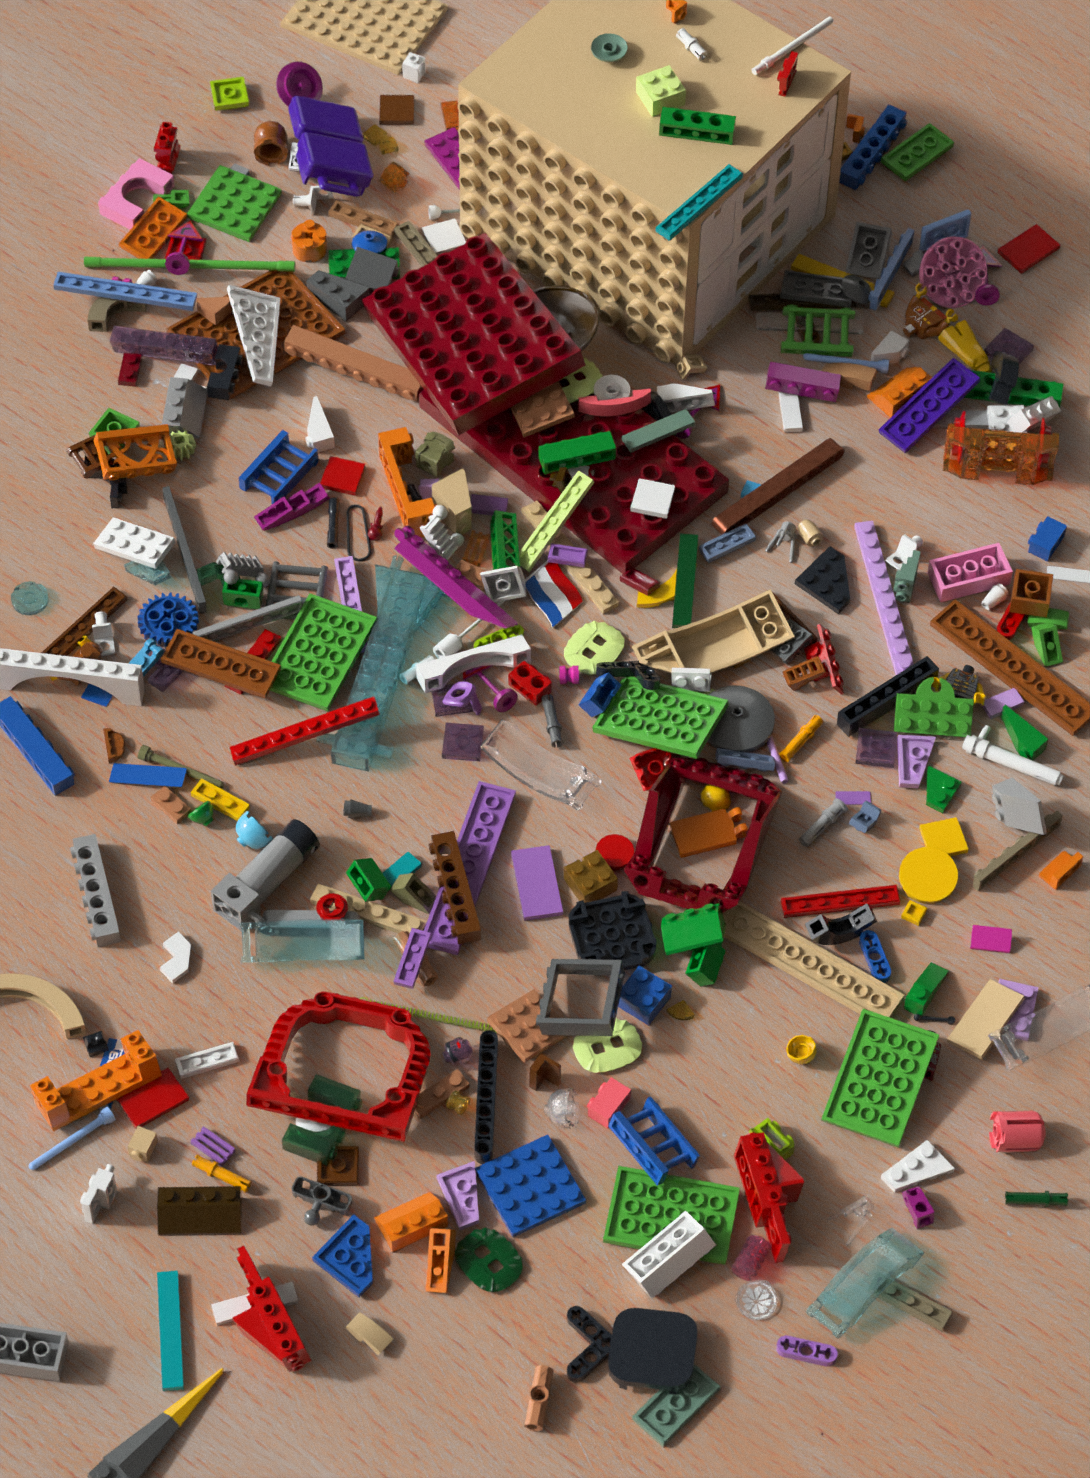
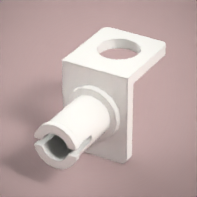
M311 186L308 195L293 196L294 207L309 206L311 215H314L317 199H333V192L327 191L328 194L323 195L319 193L322 190L319 186Z
M904 534L901 537L897 551L889 556L886 562L901 570L902 564L894 562L893 559H900L904 564H907V559L912 557L913 550H917V548L922 546V538L914 536L911 539Z
M97 612L95 614L96 624L92 625L94 642L99 645L102 643L110 645V648L103 651L101 656L115 654L111 623H107V614L105 612Z

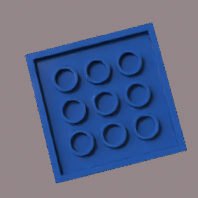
M548 1134L475 1168L477 1176L512 1238L586 1204L584 1195Z

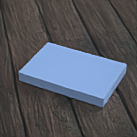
M969 209L923 226L919 250H928L936 241L946 237H968L971 219Z

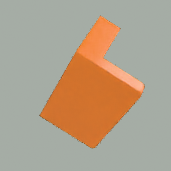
M1062 851L1039 873V877L1056 890L1081 867L1084 856L1079 852L1071 856L1066 851Z

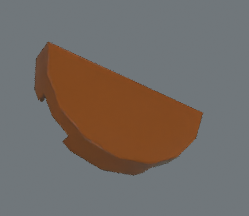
M103 728L108 762L112 763L121 758L125 752V741L123 736L113 731V729Z

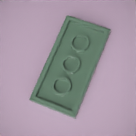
M694 1364L693 1379L690 1385L688 1384L684 1389L678 1391V1394L669 1395V1390L659 1389L632 1416V1420L664 1447L721 1390V1386Z

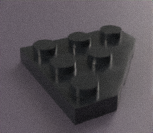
M829 546L795 579V585L839 614L850 603L845 557Z

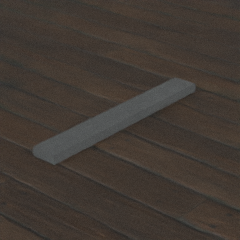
M163 487V499L199 613H207L206 601L170 487Z

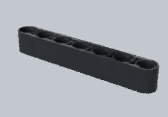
M490 1030L484 1031L481 1034L479 1045L474 1157L479 1164L489 1162L493 1158L498 1036L494 1031ZM488 1095L490 1098H483V1096ZM486 1113L489 1114V1116L484 1117L482 1116V1114ZM481 1132H488L489 1134H487V1135H482V1134H480V1133H481ZM481 1150H486V1151H488V1152H487V1153H480L479 1151H481Z

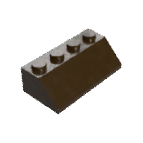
M241 1186L158 1187V1236L241 1235Z

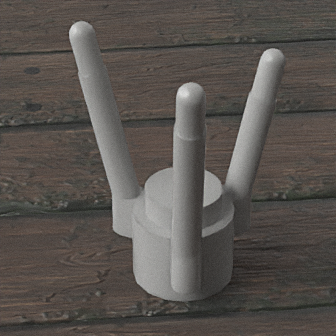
M788 521L783 522L765 551L768 552L777 539V546H780L782 541L791 540L789 562L792 563L797 534L794 533L796 526Z

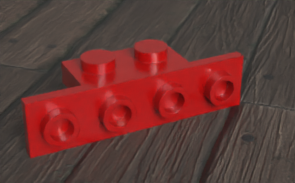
M818 624L817 628L821 641L804 649L807 660L819 656L826 673L814 679V681L817 682L830 676L832 687L840 694H844V681L839 675L838 670H840V666L835 659L836 650L831 644V632L821 624ZM813 665L814 671L818 670L816 665Z

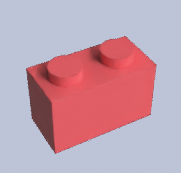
M612 1077L607 1083L604 1082L600 1086L598 1095L592 1097L587 1104L588 1117L606 1128H609L608 1125L613 1114L618 1111L621 1112L631 1099V1089Z

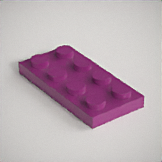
M455 127L424 140L427 149L460 190L459 134Z

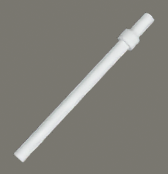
M826 18L772 56L762 59L760 64L752 68V73L757 75L764 69L767 70L772 67L774 62L834 22L833 18Z

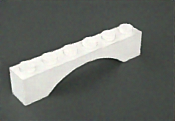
M518 635L416 665L417 680L425 693L442 689L458 674L475 667L497 665L514 668L523 661L531 663V649L523 635Z

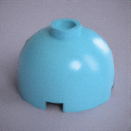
M246 811L236 823V832L239 836L237 840L244 848L247 845L252 849L263 848L274 838L272 836L267 837L268 831L254 817L251 816L249 818L248 815L250 813Z

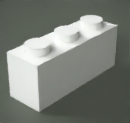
M1050 396L1020 410L1008 420V423L1018 436L1040 426L1042 417H1044L1045 423L1060 413L1061 409L1054 398Z

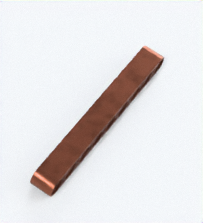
M828 438L718 514L713 519L711 526L723 535L737 527L748 524L837 462L843 456L845 450L832 438Z

